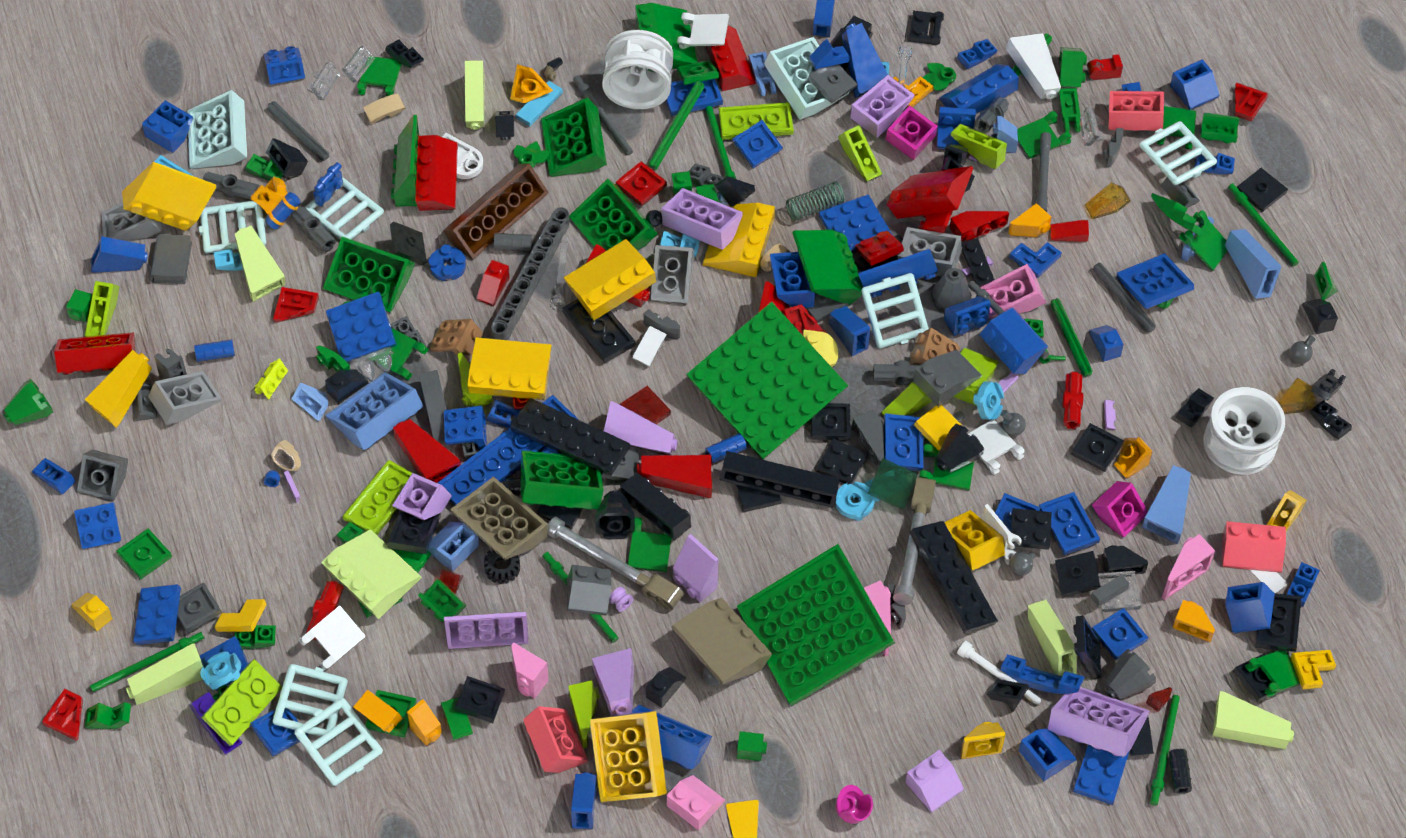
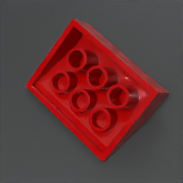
M973 166L912 175L892 190L886 205L897 219L958 210L974 168Z

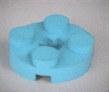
M984 381L978 390V394L974 395V404L977 405L981 419H997L1003 409V405H1000L1001 399H1004V394L999 383Z
M854 482V484L849 485L846 483L838 489L836 509L843 516L860 521L869 515L874 508L875 499L873 492L864 483ZM857 497L859 498V503H852L850 499Z
M221 652L212 656L207 661L209 664L206 668L202 667L200 672L205 684L215 690L240 677L241 661L235 653Z

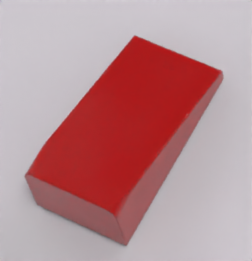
M1088 220L1050 224L1051 241H1088Z

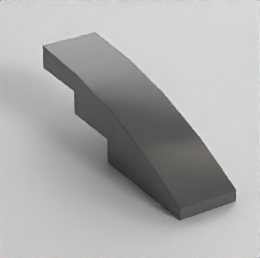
M438 370L419 373L432 436L440 444L445 443L444 411L447 408Z

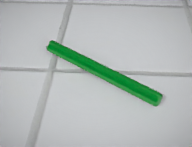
M700 81L695 82L649 162L650 168L658 169L703 91L704 83Z

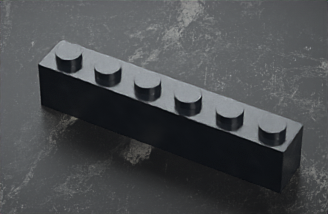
M726 451L719 480L833 508L840 478Z

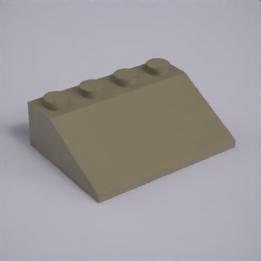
M492 477L450 509V512L504 560L533 549L547 538L548 524L495 477Z
M722 597L707 602L672 625V629L721 685L761 671L772 655Z

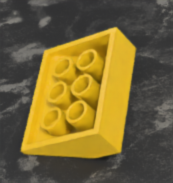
M152 162L122 191L123 209L187 231L199 219L216 189V184Z
M762 203L737 204L731 208L741 211L743 215L734 239L723 250L709 244L703 266L757 277L760 261L763 258L774 222L775 206Z
M627 239L563 277L593 321L657 282L654 270Z
M476 337L468 378L469 393L546 400L552 345Z
M656 711L590 719L600 802L656 797L667 794Z

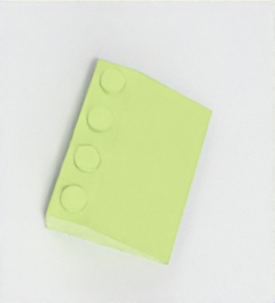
M371 529L337 547L321 562L327 571L378 619L422 578L391 548H387V544Z

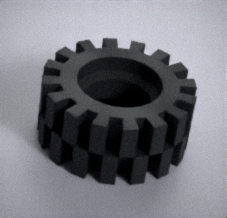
M493 549L492 552L489 550L484 557L485 574H487L488 579L492 578L494 583L498 580L499 584H502L504 580L505 584L509 583V579L511 581L515 580L514 576L517 577L519 575L518 571H520L518 555L507 559L506 561L510 563L509 567L500 570L495 568L494 565L497 561L504 559Z

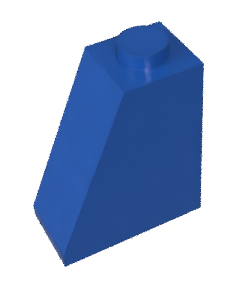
M101 236L91 257V272L140 270L148 257V253L145 252V244Z
M846 306L834 309L829 313L830 327L851 356L868 349L870 327Z
M588 772L575 774L571 808L572 828L593 829L597 783L596 775Z

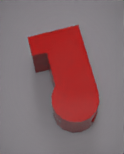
M1116 54L1112 55V58L1089 61L1087 69L1092 80L1121 78L1123 64L1120 55Z

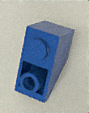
M817 0L813 35L830 37L835 0Z

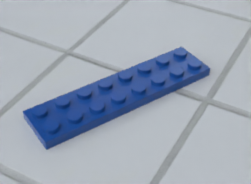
M554 395L543 402L547 406L578 419ZM510 427L439 481L438 484L443 485L452 495L449 501L455 506L492 477H495L502 483V480L507 479L520 469L522 450L542 452L545 446L512 431Z

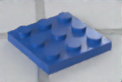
M869 194L819 212V217L826 230H834L843 233L847 237V243L852 254L857 252L855 245L862 240L874 237L883 231L891 233Z
M1165 253L1117 272V279L1145 309L1194 290V283Z
M379 292L326 310L339 355L347 363L397 345Z

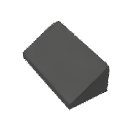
M1166 177L1161 184L1163 190L1173 201L1180 203L1186 208L1200 201L1185 182L1174 185Z
M144 383L132 402L134 421L156 419L158 417L157 410L148 397L153 386L151 384Z

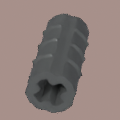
M495 233L494 250L531 251L532 235L523 233Z

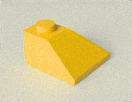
M984 722L977 725L964 738L960 755L961 759L1001 753L1005 732L999 723Z

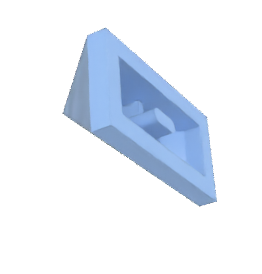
M303 383L299 384L292 397L293 401L317 421L321 420L328 407L326 392Z

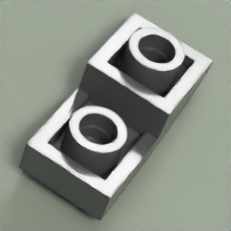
M1116 128L1115 135H1111L1108 149H1104V160H1107V167H1111L1117 159L1123 137V128Z
M696 163L689 170L691 182L697 186L714 184L716 194L719 192L715 184L725 177L713 174L709 167Z
M650 309L643 313V324L648 328L651 326L667 334L666 337L676 340L680 338V325L677 321L671 320L668 316L662 320L657 313H653Z
M407 316L390 324L391 328L426 346L417 329H414Z
M894 583L887 585L891 593V622L901 629L906 620L905 606L893 600L896 586Z

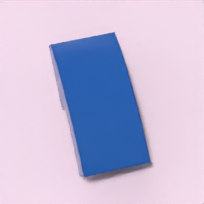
M988 39L974 43L971 49L959 52L957 59L966 69H969L989 59L998 50Z
M1218 153L1215 157L1217 163L1202 171L1213 174H1232L1235 158ZM1202 154L1196 156L1194 167L1206 162L1207 159Z
M1301 562L1287 595L1302 596L1301 606L1303 607L1320 570Z

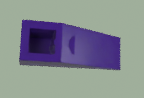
M207 692L190 703L189 706L199 722L226 755L241 745L242 741L238 738L233 745L229 746L201 718L215 702L211 694Z

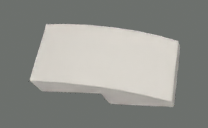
M650 326L632 358L650 367L667 334Z

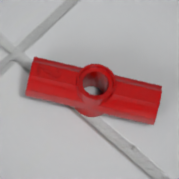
M1078 372L1068 373L1065 377L1062 408H1064V426L1068 429H1075L1080 427L1084 393H1082L1083 378Z
M327 581L320 600L318 599L314 604L313 617L306 633L338 607L337 604L344 590L343 585L336 581Z

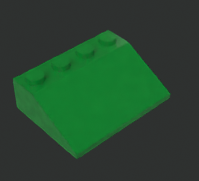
M656 3L635 5L637 30L658 34L671 45L673 49L672 69L698 62L694 46L681 49L677 43V39L680 36L691 37L690 25H685L681 19L683 13H688L687 10Z
M588 97L541 118L545 148L550 151L547 162L551 177L592 172L607 165L598 108Z
M417 115L412 116L398 136V144H394V155H397V159H393V169L396 170V173H392V184H395V188H391V199H395V206H417L416 178L418 136H420Z
M609 179L605 180L569 215V218L594 247L598 244L606 251L625 239L638 251L658 235L657 231L620 188Z
M794 230L792 232L812 292L844 304L847 303L849 306L862 296L861 290L863 285L857 272L858 268L854 263L853 254L848 246V239L843 233L834 230Z
M342 236L323 289L353 300L379 292L385 310L391 313L410 279L415 263Z
M522 450V502L598 510L604 491L599 470L564 454Z

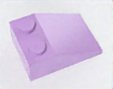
M887 75L852 104L851 119L878 138L898 118L914 98V94Z
M690 534L674 564L673 580L677 585H682L690 597L702 602L718 587L719 559Z

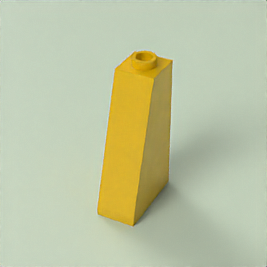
M132 350L84 399L93 410L115 428L121 423L152 370V367L147 363L149 359L143 353L137 354Z

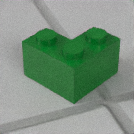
M1060 47L1059 82L1061 86L1081 87V83H1085L1083 65L1087 63V55H1085L1082 48Z

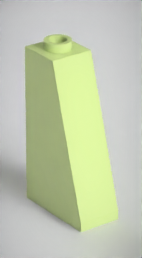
M483 60L465 61L466 128L477 130L484 127L485 74Z
M252 226L238 230L235 233V241L250 297L254 302L286 285L285 276Z
M1047 600L1028 605V620L1053 673L1059 676H1063L1065 671L1077 674V655L1074 650V643Z
M193 643L128 678L127 681L130 687H127L126 690L129 698H134L136 705L203 680L200 675L203 665L195 644Z
M1219 692L1216 700L1213 736L1286 749L1288 743H1292L1294 731L1291 730L1290 721L1226 692Z

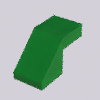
M123 702L113 708L101 703L95 704L87 709L85 728L118 729L128 724L131 704Z

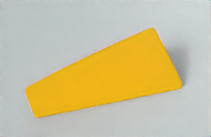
M750 800L726 804L733 838H757L759 801Z

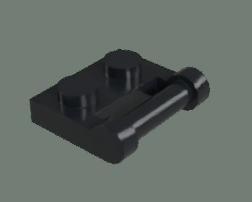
M913 10L909 42L931 45L940 44L941 23L944 20V13L940 11L931 13ZM929 21L934 22L933 35L931 36L927 35Z

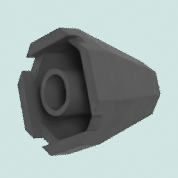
M957 268L948 269L938 280L931 292L935 307L939 309L951 307L970 300L972 297L963 272Z
M1127 649L1121 654L1105 682L1107 688L1105 692L1109 697L1121 700L1150 688L1156 683V676L1153 673L1149 675V666L1135 652L1130 653V650Z

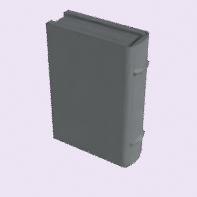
M157 235L152 267L150 268V280L153 283H186L192 247L190 235Z

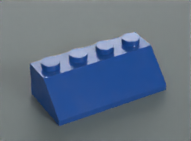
M996 64L939 97V100L945 107L976 109L977 114L989 107L996 98H1004L1018 90L1019 77L1008 65Z
M927 249L858 274L863 287L882 282V279L888 277L892 279L908 273H912L915 282L918 283V279L925 278V280L936 277L935 273H938L932 251ZM908 282L872 292L870 296L876 298L883 295V291L889 290L893 292L899 290L900 285L906 283L907 286L909 285Z
M637 705L630 714L653 710ZM657 713L662 758L667 761H675L685 769H694L702 759L712 736Z

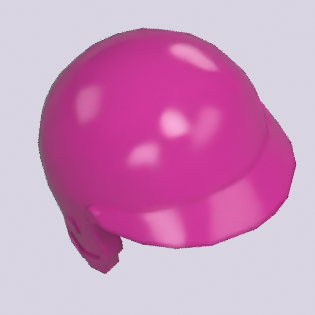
M855 785L843 787L836 801L838 816L850 824H857L867 819L873 809L871 795H864L860 788Z

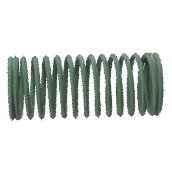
M834 181L828 183V185L825 184L817 189L807 191L802 195L799 194L795 198L787 199L786 208L791 219L796 221L800 218L803 219V216L807 217V215L810 216L814 212L817 213L822 209H828L829 206L842 204L845 197L840 184ZM835 184H836V186L838 187V189H839V191H840L841 200H840V196H839V194H838V191H837V189L835 188ZM829 189L831 190V193H832L833 199H834V201H835V204H834L833 201H832V197H831V195H830V193H829ZM825 190H826L827 193H828V197H829V199H830V201H831V205L829 204L828 198H827V196H826V194H825ZM821 191H822L823 194H824V197H825V200H826V202H827V204H828V207L825 205V201H824V198H823V196H822ZM818 193L820 194V197H821L822 203H823V205H824V208H823L822 205H821L820 199H819V197H818ZM814 194H815L816 197H817V201H818V203H819V205H820V209L818 208L817 202H816V200H815V198H814ZM810 195H811L812 198H813V201H814V204H815V206H816V208H817V211L814 209V205H813V203H812V201H811ZM807 197H808V199H809V201H810V204H811V207H812V209H813V212H812L811 209H810L809 203H808V201H807ZM803 198H804V200L806 201V205H807V207H808L809 213L807 212V209H806L805 204H804V202H803ZM800 201L802 202L806 215L803 213ZM796 202H797L798 205H799L800 211H801V213H802V217H801V215L799 214V210H798V208H797V206H796Z

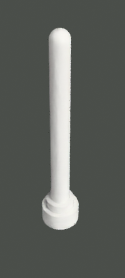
M965 641L959 648L957 654L962 658H971L1000 680L1017 682L976 653L973 645L968 641ZM1027 690L1024 697L1035 705H1039L1041 699L1030 690Z

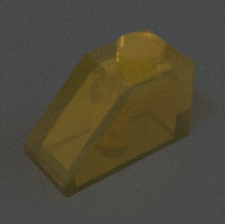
M1111 182L1090 199L1085 206L1091 218L1096 219L1117 213L1131 200L1124 187Z
M1296 378L1278 402L1284 414L1304 412L1308 406L1312 407L1317 398L1314 396L1315 393L1311 392L1313 386Z

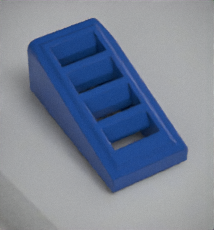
M495 400L486 421L510 428L521 410H514V407ZM504 413H508L506 418L503 417ZM511 415H515L513 421L510 420Z
M44 458L32 470L33 474L60 494H64L75 483L70 472L47 458Z

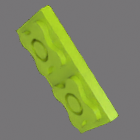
M789 102L720 107L718 110L722 140L733 139L761 120L764 121L774 136L794 135Z
M388 460L343 515V520L353 523L364 532L371 529L378 535L398 510L392 505L412 473Z
M253 659L242 670L240 677L227 687L201 718L231 746L277 695L282 686Z

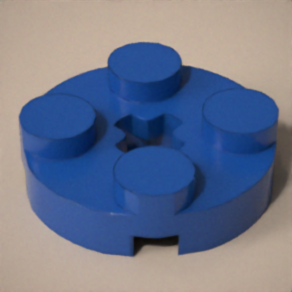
M443 245L435 250L429 258L431 274L441 281L451 278L452 280L458 279L466 270L464 254L457 248ZM449 261L452 265L447 264L444 266V262Z

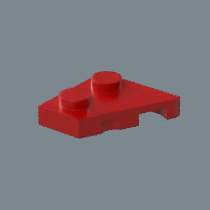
M1236 83L1235 116L1252 122L1267 100L1268 93Z
M282 287L273 317L274 322L278 323L315 313L319 294Z
M802 304L783 310L785 317L802 335L804 330L827 333L817 324L815 318L808 314V311Z
M64 688L43 719V725L77 741L79 739L83 706L82 697Z

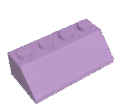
M684 188L661 208L663 226L722 250L734 239L743 215L739 210Z

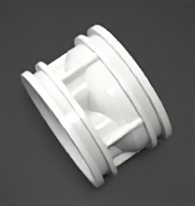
M630 30L614 36L606 47L605 70L603 74V90L606 96L614 103L630 109H649L663 103L671 91L670 71L673 66V49L671 45L660 35L644 30Z
M1239 387L1226 391L1215 401L1204 433L1203 442L1208 457L1218 467L1233 474L1248 475L1262 471L1272 462L1276 454L1278 443L1285 428L1284 412L1272 396L1259 389ZM1225 419H1233L1237 425L1231 427L1226 423ZM1251 419L1259 425L1251 428L1247 425L1246 421ZM1263 438L1266 442L1258 444L1254 440Z

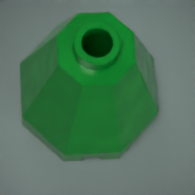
M30 378L23 383L4 407L6 413L3 416L9 424L13 422L14 425H19L48 417L54 412L46 397Z

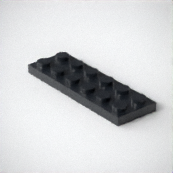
M532 398L528 400L510 426L512 431L612 476L631 448L629 442Z
M944 521L913 528L909 533L963 633L995 625L998 620Z

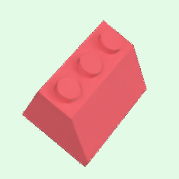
M1110 91L1109 130L1123 128V130L1157 131L1160 128L1163 129L1164 92Z
M1227 521L1223 530L1222 567L1282 573L1286 547V527Z
M538 706L523 719L544 772L560 773L588 762L567 709Z

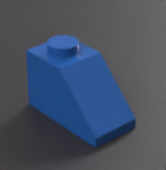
M1105 325L1089 330L1103 362L1121 357L1124 344L1117 329Z

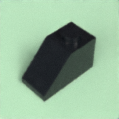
M496 111V137H500V140H510L511 137H514V111Z
M276 138L271 140L266 150V154L284 176L302 175L308 163V160L299 149Z
M954 143L947 144L943 164L946 157L950 155L964 166L967 160L968 148Z
M1316 299L1302 303L1316 334L1334 330L1338 316L1330 302Z
M357 369L337 371L325 380L327 393L338 404H341L369 384V381Z
M1111 545L1104 548L1102 561L1107 578L1146 573L1148 561L1127 547Z
M671 667L659 671L646 686V698L663 708L684 683L686 677Z

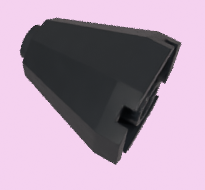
M955 424L950 429L936 457V465L943 472L955 471L978 460L984 453V447L974 434L968 435L967 432L969 430L965 426Z
M614 490L605 494L595 515L596 533L600 535L601 532L607 540L625 539L629 532L631 534L635 532V514L625 495L620 491Z

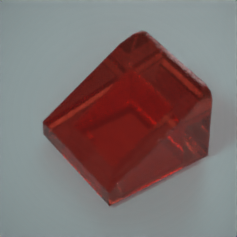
M442 570L439 580L456 595L463 575Z
M1168 687L1148 695L1146 704L1157 712L1160 711L1170 699L1173 691L1172 688Z

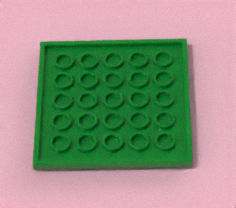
M773 302L769 303L686 374L689 380L736 432L743 436L745 442L762 460L768 457L848 387V384Z
M836 544L736 606L748 628L753 631L756 637L772 653L767 664L791 706L895 644L894 639L839 544Z

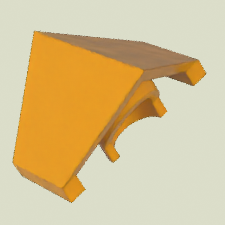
M517 64L510 96L511 100L527 103L553 91L533 68Z
M1140 437L1124 438V443L1114 466L1125 478H1129L1149 465L1153 451Z

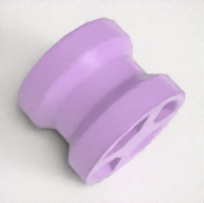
M618 587L610 594L609 602L615 604L616 609L622 612L632 604L634 598L629 594L627 595L623 587Z

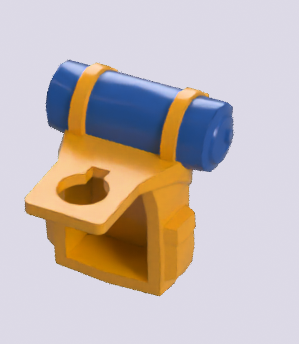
M273 177L265 187L260 185L250 197L252 201L259 204L267 213V224L273 229H278L281 225L283 226L285 220L294 210L298 209V205L301 203L295 193H287L285 182L277 177Z

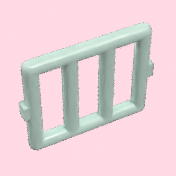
M1180 121L1164 130L1160 128L1155 131L1154 135L1139 143L1140 148L1174 185H1178L1191 177L1196 178L1200 176L1202 171L1217 163L1216 158ZM1177 130H1180L1184 135L1181 139L1156 152L1149 147V145ZM1188 142H1191L1196 148L1168 164H1165L1160 159L1162 156ZM1200 154L1207 159L1206 162L1178 177L1171 171Z
M342 178V186L349 191L322 214L314 210L318 206L315 204V199L306 205L305 208L313 216L318 217L321 225L339 240H341L342 236L352 240L362 231L366 232L370 228L369 225L384 213V210L349 181ZM354 196L362 201L335 224H331L326 220ZM367 206L374 211L348 234L345 235L339 230Z
M254 201L205 207L200 215L201 226L199 227L204 252L214 253L228 249L237 250L236 242L229 243L226 212L237 210L238 227L240 230L241 228H246L244 209L255 208L258 237L266 245L265 227L267 226L266 219L263 218V209ZM218 213L222 244L210 245L207 214Z
M912 273L892 279L888 277L882 279V282L862 288L861 292L876 345L879 349L897 343H908V340L916 338L919 333L929 329ZM908 282L910 293L875 304L872 303L870 293ZM913 300L915 311L880 322L877 321L875 311ZM918 318L920 329L885 340L882 339L880 329Z
M290 664L273 717V723L296 730L303 723L282 718L285 708L313 716L314 713L320 710L319 708L287 700L290 691L335 703L344 697L348 680L341 676L323 672L324 669L318 667L314 670ZM298 673L339 684L337 692L334 694L292 683L294 675ZM340 709L326 718L328 719L326 729L313 727L306 733L321 737L336 726Z
M345 698L339 699L323 711L320 709L314 713L312 719L295 730L296 737L334 786L355 772L358 774L364 770L366 764L383 752L381 746ZM342 708L348 718L311 743L305 733ZM354 724L361 734L323 759L317 749ZM366 740L373 750L338 775H335L329 765Z

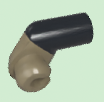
M560 57L547 63L544 73L546 79L550 81L556 79L557 74L554 70L563 64Z

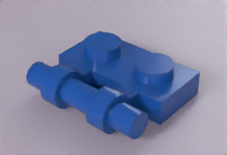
M339 162L330 166L325 176L318 179L317 185L314 187L315 204L322 206L330 200L336 189L342 186L343 179L342 172L340 171L342 165Z

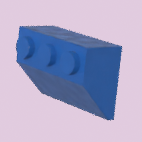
M799 252L770 254L777 298L791 307L801 304L805 308L814 307L815 293L811 291Z
M1010 308L992 319L979 334L1013 374H1026L1048 348L1045 342L1014 308Z

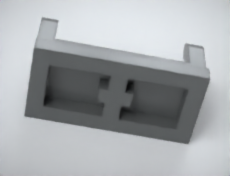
M166 349L167 354L170 355L168 358H164L159 353L154 356L159 377L162 380L187 374L182 356H178L171 349Z

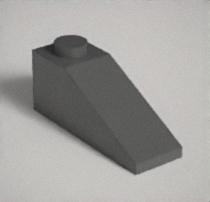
M872 409L854 417L852 429L878 471L881 472L884 465L883 421L880 415H876Z

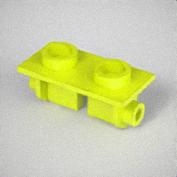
M280 358L269 364L264 373L265 378L261 377L255 385V393L259 395L264 393L266 398L270 399L288 372Z

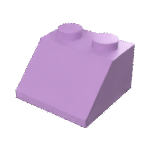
M412 473L392 506L425 520L441 513L452 495L443 485Z
M940 750L907 772L905 783L931 813L964 790L953 765Z

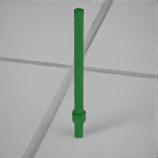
M707 106L705 109L725 171L724 177L728 176L736 179L729 163L712 106Z
M1234 183L1230 184L1228 189L1235 196L1237 203L1246 209L1293 267L1296 266L1299 261L1249 203L1248 197L1244 192H1240Z
M545 552L542 557L550 565V570L554 575H558L567 586L568 575L564 571V567L549 552ZM590 614L612 643L619 639L601 615Z
M202 632L189 638L184 637L178 640V643L91 684V690L95 692L205 638Z
M1172 695L1156 776L1151 784L1152 795L1150 804L1154 806L1158 805L1160 793L1163 791L1165 784L1163 778L1180 696Z

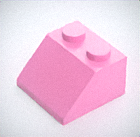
M513 642L511 645L512 659L518 689L524 696H531L535 699L548 682L547 662Z
M694 775L679 781L667 795V806L697 830L725 802L724 798Z

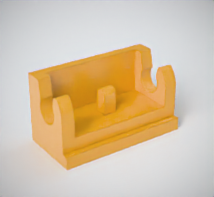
M368 689L353 706L354 709L388 733L403 719L396 710Z

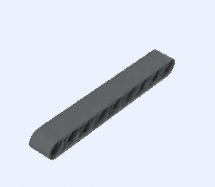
M556 208L550 216L491 325L492 339L508 340L569 228V211L566 208Z

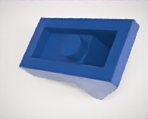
M825 39L810 55V61L815 69L849 62V55L843 46L833 48L828 39Z

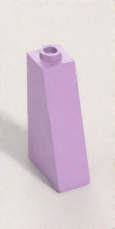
M610 401L604 428L605 432L629 442L630 446L672 455V451H676L678 440L675 439L676 436L673 433Z
M631 648L592 658L594 674L611 716L632 713L634 662Z

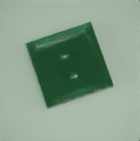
M883 458L867 494L903 510L918 474Z

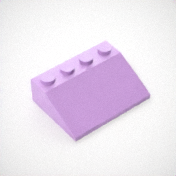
M526 612L444 617L448 649L512 645L513 642L516 644H528Z
M1080 687L1077 693L1065 694L1052 708L1048 730L1056 735L1072 738L1076 742L1092 745L1096 749L1109 751L1113 755L1125 757L1132 748L1148 717L1149 710Z

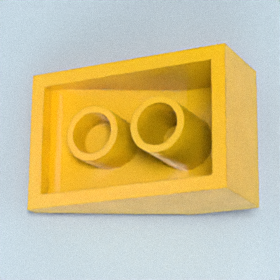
M969 510L944 522L972 571L1005 555L1003 536L973 511Z

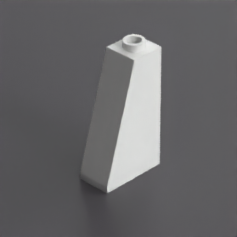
M1043 33L1010 38L1006 45V50L1040 99H1053L1057 97L1061 85Z

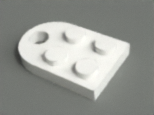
M445 133L442 136L443 138L458 143L457 178L471 179L476 177L483 169L482 154L476 148ZM472 164L477 166L474 169L468 168V166Z

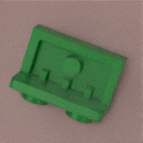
M1204 113L1200 128V138L1208 141L1220 140L1224 143H1236L1239 118Z
M439 579L431 585L425 594L421 592L418 594L422 599L421 604L428 610L432 609L435 612V618L442 623L444 622V617L458 616L467 606Z

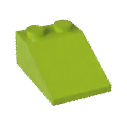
M964 348L961 354L982 377L953 397L975 405L974 395L978 394V390L984 381L991 380L999 361Z

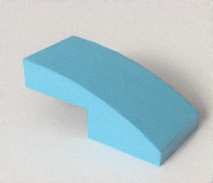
M666 231L662 233L659 245L693 248L695 251L694 257L697 255L700 240L683 234L682 237H678Z
M232 249L214 252L216 269L226 271L243 270L238 252L233 253Z

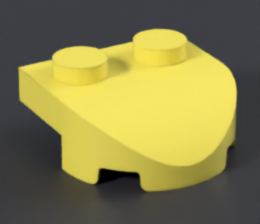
M804 330L803 336L831 367L835 366L838 360V348L835 340L824 332Z

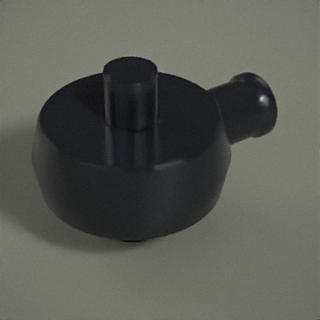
M651 210L646 214V220L652 227H657L662 223V214L658 210Z

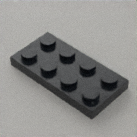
M578 299L562 307L564 315L604 363L636 345L634 338L611 311L593 321Z

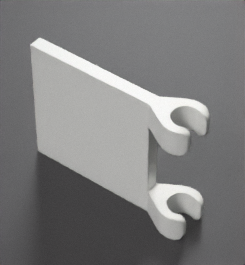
M682 14L681 19L685 25L693 23L690 38L678 37L677 43L681 49L690 46H724L729 14Z
M994 419L968 434L970 436L974 434L984 447V453L980 459L986 464L993 475L999 473L998 468L1000 467V464L995 459L1011 450L1017 460L1024 458L1023 447L1016 444Z
M986 504L982 520L1003 536L1005 548L1004 561L1009 565V557L1016 553L1010 550L1015 547L1012 542L1015 541L1018 545H1021V538L1011 533L991 507Z
M338 606L300 638L299 642L305 646L314 637L330 655L320 664V667L326 670L361 641L365 635L341 606Z

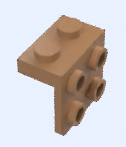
M472 319L444 320L440 324L429 349L432 352L453 351L457 356L461 352L469 362L473 354L476 337L481 338L483 332Z
M929 328L916 336L915 347L910 355V365H921L931 358L954 350L959 351L960 347L938 331Z

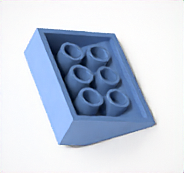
M384 372L329 412L326 417L354 445L365 450L370 448L380 438L385 437L399 422L405 421L410 416L416 414L424 406L415 388Z

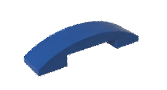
M1008 654L1001 665V671L1017 682L1028 684L1031 688L1049 693H1077L1084 681V676L1067 671L1064 672L1063 676L1028 667L1026 666L1025 659Z

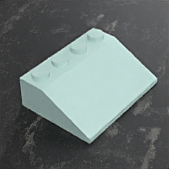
M814 37L770 51L764 63L799 120L812 116L831 105L828 99L808 80V76L818 70L815 69L810 61V55L819 47ZM848 92L847 94H845L844 96H842L841 98H839L838 100H840V99H842L843 97L847 96V95L849 94V92Z
M230 90L187 110L188 114L194 118L188 131L189 164L191 169L232 165L247 158L244 100L235 92Z

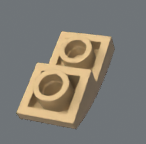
M398 93L381 98L363 107L372 124L386 116L391 118L406 109Z

